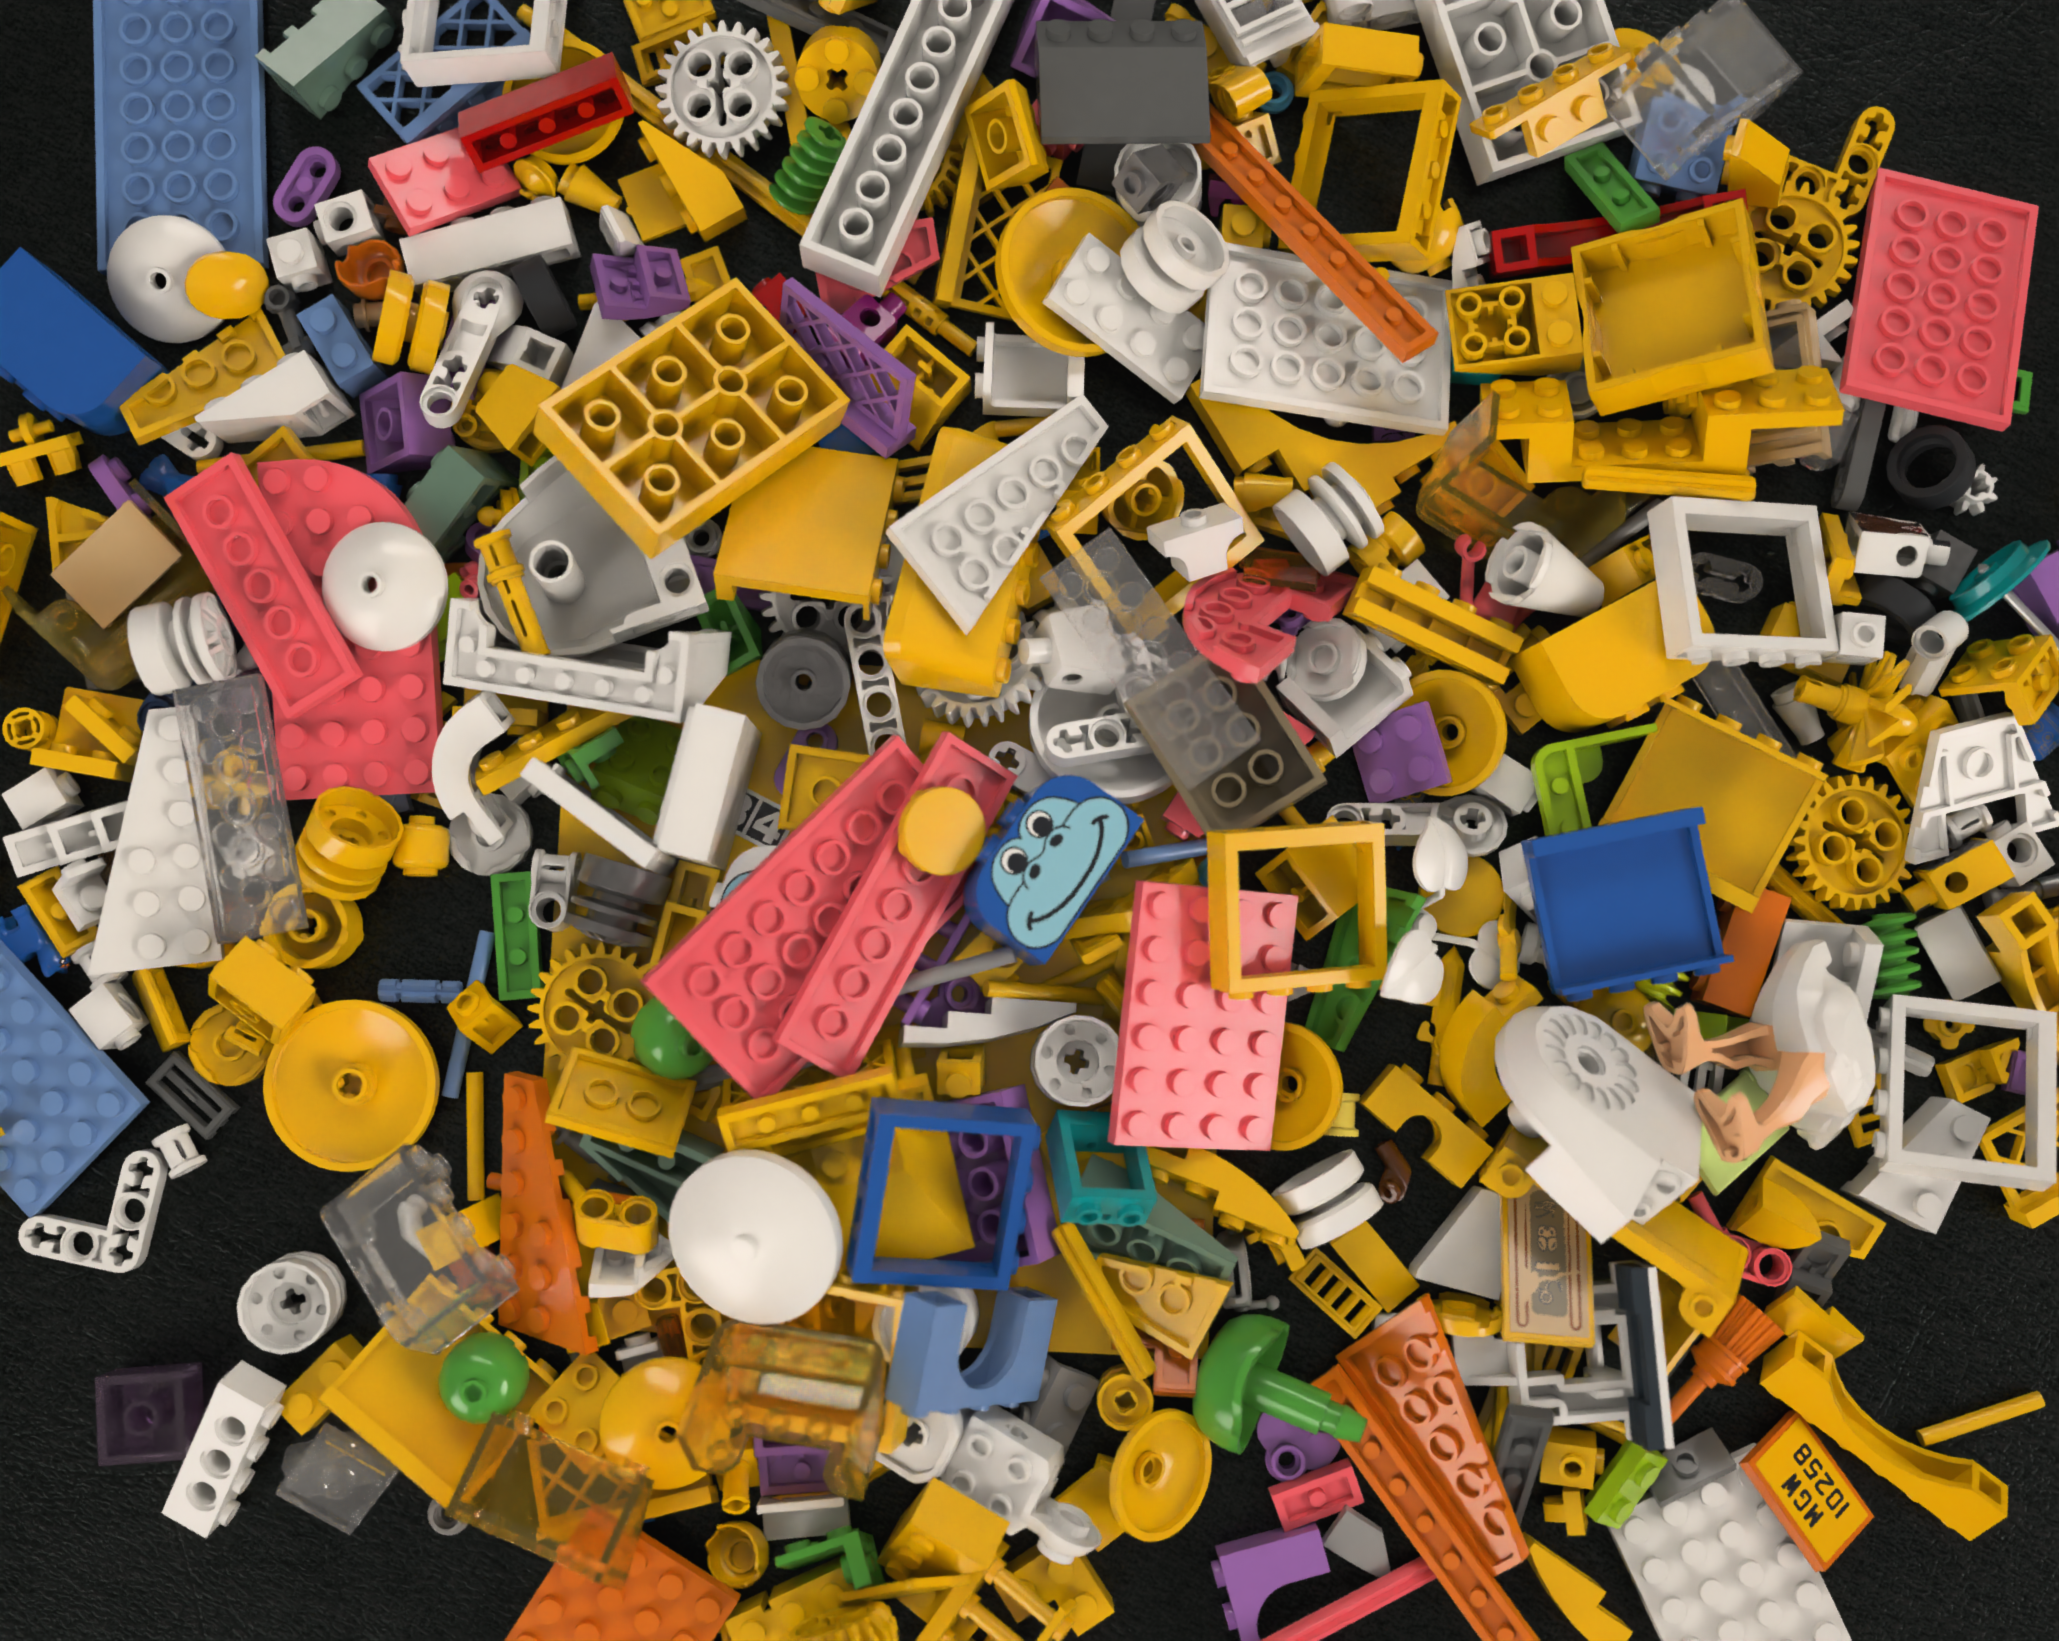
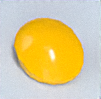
M218 251L207 253L198 258L188 269L184 285L185 293L190 303L198 311L218 319H240L256 312L264 304L265 293L269 288V280L261 264L247 254Z

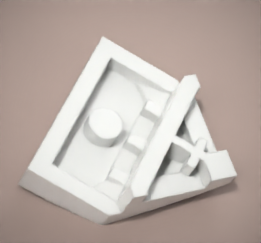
M659 1233L656 1247L645 1254H631L624 1251L595 1248L589 1279V1297H618L635 1294L674 1259L670 1240Z

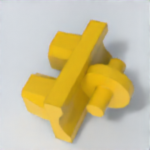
M27 412L18 416L19 428L8 431V435L13 443L24 440L28 446L0 453V467L7 466L11 477L17 487L44 479L36 460L37 456L47 454L55 476L81 469L76 445L83 444L84 442L79 431L45 441L44 434L55 431L52 421L38 422L32 413Z

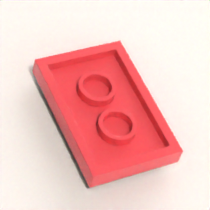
M459 127L370 157L368 161L369 170L409 237L521 196L519 190L522 189V186L508 163L482 173L477 171L459 139Z

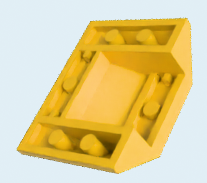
M895 1127L874 1256L933 1259L976 1248L949 1132ZM866 1135L813 1148L788 1159L804 1169L818 1182L835 1208L843 1240L839 1269L847 1268L845 1261Z

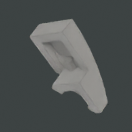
M1346 1504L1322 1537L1323 1546L1379 1578L1388 1574L1391 1571L1382 1528Z

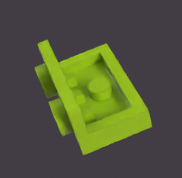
M1626 1439L1604 1470L1603 1475L1594 1484L1593 1490H1590L1585 1497L1588 1505L1584 1512L1596 1523L1619 1529L1632 1514L1634 1507L1649 1486L1657 1479L1659 1472L1668 1459L1657 1450L1647 1451Z

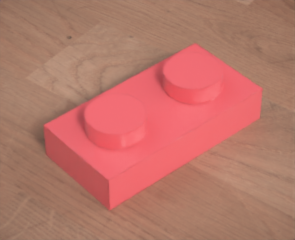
M1348 1458L1300 1475L1296 1479L1287 1480L1268 1487L1284 1533L1338 1513L1346 1504L1354 1507L1364 1503L1353 1467Z

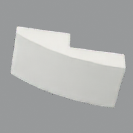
M1480 220L1463 225L1458 229L1452 259L1453 289L1486 285L1483 276L1477 273L1476 266L1491 261L1489 253L1492 247L1490 235L1485 228H1482Z

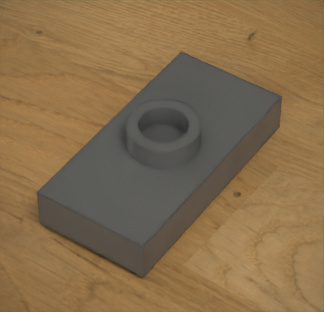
M1711 1427L1674 1446V1449L1662 1452L1661 1454L1668 1461L1659 1472L1657 1479L1648 1489L1659 1507L1662 1508L1736 1470V1463Z

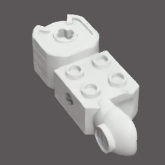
M886 1404L879 1416H886ZM998 1405L990 1406L988 1411L965 1408L959 1409V1413L954 1415L928 1412L925 1418L908 1416L906 1439L891 1455L871 1451L875 1460L912 1483H924L930 1481L933 1476L935 1478L940 1477V1481L1009 1521L1010 1524L1005 1533L1010 1536L1024 1528L1031 1530L1040 1537L1037 1542L1038 1549L1043 1555L1054 1562L1064 1565L1071 1564L1075 1557L1083 1556L1101 1544L1102 1536L1098 1528L1082 1509L1069 1503L1057 1502L1050 1497L1059 1479L1057 1476L1064 1464L1063 1445Z

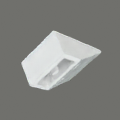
M303 350L299 353L294 352L285 355L277 362L275 368L265 374L249 377L242 382L239 390L229 396L211 400L205 405L204 411L194 416L199 424L225 442L238 443L264 441L282 426L290 427L298 438L322 436L356 415L331 373Z

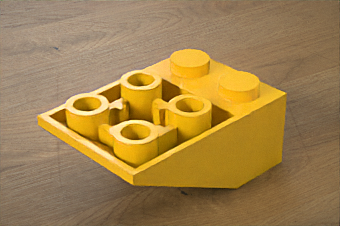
M1573 273L1445 290L1455 372L1543 376L1579 371L1583 358V347Z

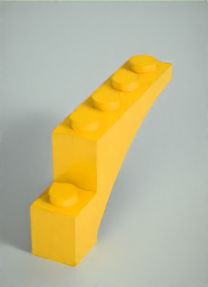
M2034 891L2012 892L1976 917L1993 940V943L1987 946L1986 950L2002 977L2000 983L2016 1006L2023 1009L2057 1012V1065L2059 1066V946L2056 937V929L2059 926Z

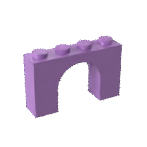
M1315 1521L1285 1533L1283 1528L1280 1527L1216 1545L1218 1560L1211 1561L1217 1587L1226 1586L1230 1602L1222 1604L1229 1631L1238 1629L1241 1641L1261 1640L1257 1632L1258 1615L1264 1601L1273 1591L1283 1585L1330 1572L1319 1528Z

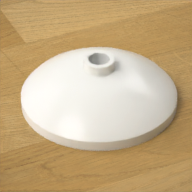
M159 215L135 222L117 238L108 258L107 281L115 306L131 326L155 340L168 343H185L206 337L215 331L225 319L210 317L198 311L190 303L185 293L184 282L188 269L198 258L207 253L225 251L224 247L211 232L198 223L186 218ZM158 273L163 274L166 278V285L163 289L156 284L155 278Z
M375 522L352 530L333 548L323 571L322 596L324 605L339 632L351 642L375 651H397L417 644L436 627L447 603L448 577L440 554L425 536L401 524ZM374 577L377 581V588L371 593L368 589V582Z

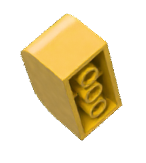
M1656 580L1508 659L1539 716L1551 727L1567 733L1583 732L1603 723H1606L1610 729L1625 721L1628 722L1646 713L1655 704L1665 702V700L1667 701L1684 692L1685 690L1681 683L1701 673L1710 663L1692 665L1688 659H1667ZM1697 597L1702 633L1715 634L1711 620Z

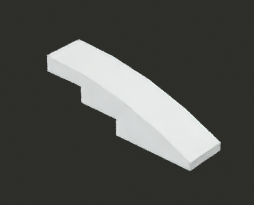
M127 800L3 836L2 838L17 878L99 853L116 850Z
M991 997L985 1002L984 1014L948 1011L942 1016V1028L904 1025L899 1030L898 1048H945L987 1043L1027 1033L1072 1015L1076 1012L1077 1003Z

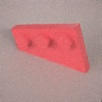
M933 217L915 220L884 291L940 262ZM815 272L820 299L840 315L863 295L868 294L871 297H875V295Z

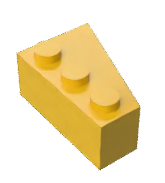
M933 1476L899 1518L877 1563L884 1566L886 1573L898 1581L957 1576L986 1570L1010 1522Z

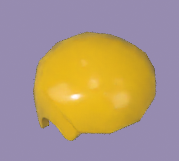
M738 1520L716 1526L717 1530L705 1543L708 1553V1568L712 1576L732 1589L750 1587L761 1578L769 1563V1544L763 1531L751 1522Z

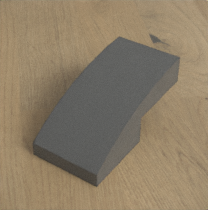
M1820 1231L1821 1240L1808 1247L1795 1249L1790 1257L1792 1274L1788 1281L1783 1285L1777 1286L1772 1302L1795 1286H1798L1822 1308L1833 1293L1831 1280L1851 1254L1850 1241Z

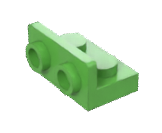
M612 726L606 729L605 732L558 756L557 759L567 769V774L571 775L577 784L584 781L594 790L600 784L591 772L588 764L593 761L596 764L606 761L617 752L616 747L622 744L624 740L616 727Z

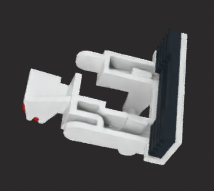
M1637 1260L1609 1262L1611 1280L1593 1281L1595 1345L1592 1348H1585L1587 1366L1583 1367L1584 1377L1564 1379V1375L1555 1370L1527 1371L1524 1343L1502 1341V1338H1494V1335L1485 1337L1450 1335L1451 1340L1447 1341L1448 1345L1452 1348V1355L1464 1386H1508L1509 1402L1511 1404L1552 1409L1554 1417L1553 1426L1624 1420L1627 1440L1643 1447L1647 1451L1674 1449L1657 1268L1655 1266ZM1617 1324L1622 1371L1604 1366L1601 1325Z

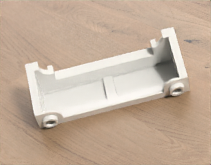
M451 598L443 684L683 723L685 722L689 706L695 707L696 703L703 704L727 675L732 632L717 629H703L697 632L670 631L669 642L661 649L619 643L581 657L562 658L521 651V648L500 633L496 625L485 613L481 598Z

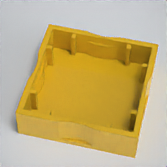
M1743 198L1684 214L1656 227L1629 230L1571 247L1576 296L1581 306L1584 320L1582 347L1587 389L1600 416L1775 372L1753 226Z

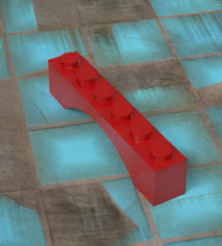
M1746 189L1704 195L1659 206L1660 222L1643 229L1656 227L1681 215L1743 198L1748 211ZM1604 217L1560 223L1532 224L1491 231L1489 233L1492 247L1489 253L1491 261L1487 262L1489 280L1573 267L1571 247L1618 233Z

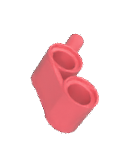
M1697 1191L1687 1197L1695 1214L1749 1250L1742 1278L1772 1287L1783 1285L1789 1280L1792 1274V1263L1784 1251L1729 1233L1727 1227H1721L1702 1191ZM1770 1254L1773 1261L1772 1268L1768 1273L1762 1275L1759 1270V1263L1765 1255Z

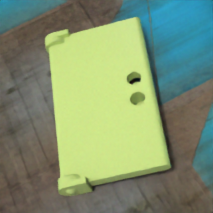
M1749 1066L1744 1067L1739 1072V1075L1717 1094L1722 1101L1727 1103V1100L1732 1095L1741 1091L1747 1097L1753 1112L1758 1110L1768 1098L1765 1090L1758 1086ZM1702 1122L1699 1175L1711 1193L1715 1196L1719 1195L1788 1132L1789 1126L1773 1132L1764 1140L1759 1150L1741 1162L1731 1163L1721 1160Z

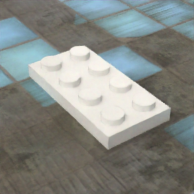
M1091 233L1084 236L1042 303L1171 403H1177L1182 399L1202 366L1205 323L1188 310L1181 314L1168 313L1153 306L1136 291L1127 279L1121 265V257Z

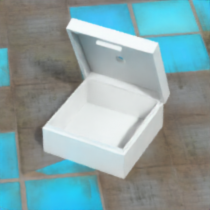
M696 703L695 707L689 706L653 839L613 809L607 808L598 801L591 799V793L566 775L567 769L557 763L552 767L533 757L519 775L644 869L668 877L678 865L680 859L726 871L762 733L746 715Z

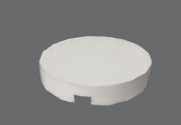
M1332 618L1329 622L1310 621L1302 627L1304 630L1300 632L1298 637L1296 636L1294 651L1287 657V677L1289 676L1312 700L1328 702L1342 698L1356 687L1364 675L1368 660L1366 643L1357 629L1339 618Z
M491 794L513 822V825L504 837L492 845H489L484 837L477 836L471 830L467 822V815L464 812L453 818L450 822L448 830L450 833L449 849L451 855L462 868L477 875L490 876L491 874L512 872L525 861L532 847L533 827L529 815L520 804L511 802L504 795Z

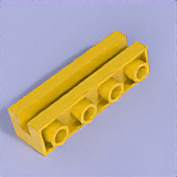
M1379 563L1378 567L1374 565L1362 569L1342 613L1343 615L1489 685H1504L1511 670L1505 667L1511 654H1518L1525 639L1513 633L1514 625L1496 617H1491L1490 621L1476 615L1477 608L1465 601L1454 599L1451 603L1439 597L1440 590L1428 583L1416 581L1414 585L1402 579L1403 572L1391 565Z

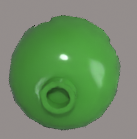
M655 997L650 999L638 1012L631 1027V1037L634 1038L636 1050L634 1054L636 1059L654 1074L672 1080L688 1079L702 1072L713 1061L714 1058Z
M494 1332L474 1333L457 1343L445 1357L438 1377L439 1395L447 1410L458 1419L475 1425L493 1423L510 1414L523 1399L530 1381L529 1362L525 1355L522 1356L520 1351L514 1347L515 1342L507 1336Z

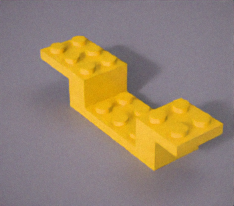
M1805 365L1798 369L1789 370L1775 369L1774 373L1697 392L1698 406L1692 411L1691 419L1670 416L1661 420L1649 421L1626 418L1618 422L1597 423L1591 420H1582L1574 424L1566 380L1542 377L1535 381L1514 382L1508 379H1499L1492 383L1480 384V404L1485 439H1520L1527 483L1582 481L1583 469L1589 464L1746 475L1751 429L1842 425L1844 415L1843 405L1828 368H1820L1814 365Z

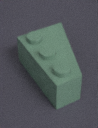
M321 0L311 9V14L315 17L299 30L291 25L283 32V37L287 39L271 53L263 48L255 57L284 92L321 120L327 111L333 110L339 104L342 93L353 80L359 79L364 74L368 62L375 53L390 43L394 30L398 27L387 9L376 0Z

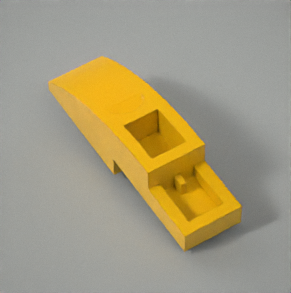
M1146 1146L1154 1182L1167 1185L1170 1180L1185 1186L1183 1191L1197 1199L1207 1201L1209 1196L1216 1198L1212 1215L1219 1218V1225L1229 1230L1242 1233L1244 1228L1260 1234V1241L1283 1249L1285 1244L1294 1246L1299 1231L1286 1212L1270 1194L1237 1167L1202 1148H1189L1186 1158L1183 1159L1157 1148Z

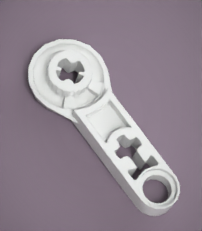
M484 270L472 273L464 278L454 290L452 299L454 325L419 401L425 420L435 428H448L459 421L496 338L513 325L522 313L524 300L516 283L510 277L500 272ZM490 299L495 300L496 304L489 303ZM480 304H488V305H487L486 308H481V305H480ZM459 367H463L465 372H457L452 381L449 371L456 372ZM439 399H447L452 402L450 410L442 414L431 412L430 406Z
M1475 795L1458 796L1442 803H1342L1333 806L1327 813V818L1333 815L1336 819L1344 817L1353 821L1369 819L1372 822L1382 823V820H1390L1392 829H1385V846H1416L1424 829L1426 817H1436L1456 831L1466 848L1468 857L1488 855L1498 849L1506 837L1508 827L1505 814L1496 803ZM1466 820H1475V826L1478 825L1477 829L1468 828Z

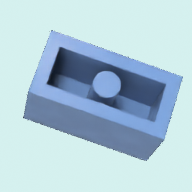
M333 294L296 315L337 385L352 398L359 396V394L389 378L380 362L372 361L373 351L361 330L356 327L355 320L349 310Z

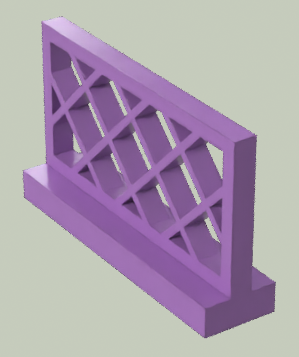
M793 277L783 282L779 324L851 400L841 424L887 459L915 439L917 427L909 422L916 374ZM796 300L802 304L808 316L807 318H804ZM809 325H812L821 345L817 344ZM827 325L833 329L838 341H834ZM857 348L863 352L869 364L868 366H865ZM840 349L843 350L851 369L847 368L839 352ZM888 373L900 382L899 390L895 389ZM869 374H874L882 393H878Z

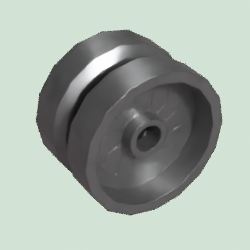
M809 628L788 631L775 639L762 657L755 682L758 699L767 714L785 727L798 730L820 728L835 719L847 703L852 680L850 659L841 644L825 632ZM806 674L810 676L812 681L809 680L807 686L798 683L799 675Z

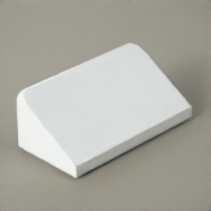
M1962 905L1926 917L1915 926L1914 929L1918 931V938L1954 1001L1962 1000L2002 980Z

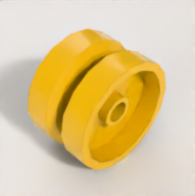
M390 269L372 361L393 366L399 361L402 344L405 341L410 343L407 360L410 370L430 375L435 365L437 352L443 346L449 312H446L450 285L428 279L423 284L419 304L411 302L415 284L412 275Z

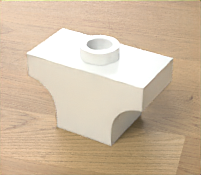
M1225 503L1204 509H1189L1182 512L1179 517L1146 527L1148 542L1163 556L1171 557L1172 567L1189 582L1228 570V547L1234 538L1244 533L1242 517Z

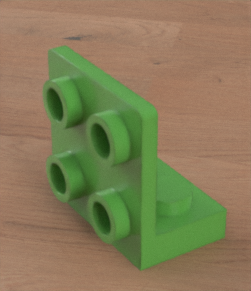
M851 1525L827 1532V1541L818 1543L816 1541L810 1543V1539L789 1544L784 1547L786 1554L774 1558L776 1567L797 1570L846 1554V1556L840 1558L847 1584L853 1582L856 1590L886 1584L881 1564L877 1563L879 1557L873 1535L859 1531V1528L852 1529Z

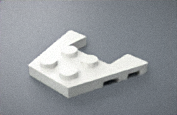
M2002 712L1930 731L1905 850V861L1916 865L1949 856L1946 826L1947 813L2015 796L2017 823L2028 821L2035 833L2059 826V812L2051 807L2047 797L2050 795L2048 786L2045 781L2039 779L2033 765V761L2036 758L2022 726L2018 725L2013 713Z

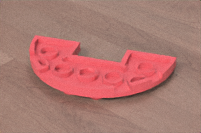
M1273 563L1253 564L1252 572L1237 573V570L1234 568H1228V570L1200 579L1191 587L1187 593L1183 610L1182 623L1184 631L1192 644L1205 657L1230 672L1233 679L1243 683L1258 684L1293 653L1296 636L1268 626L1288 609L1303 613V616L1311 621L1329 622L1346 607L1358 577L1333 571L1328 576H1323L1314 567H1311L1310 573L1289 572L1286 564Z

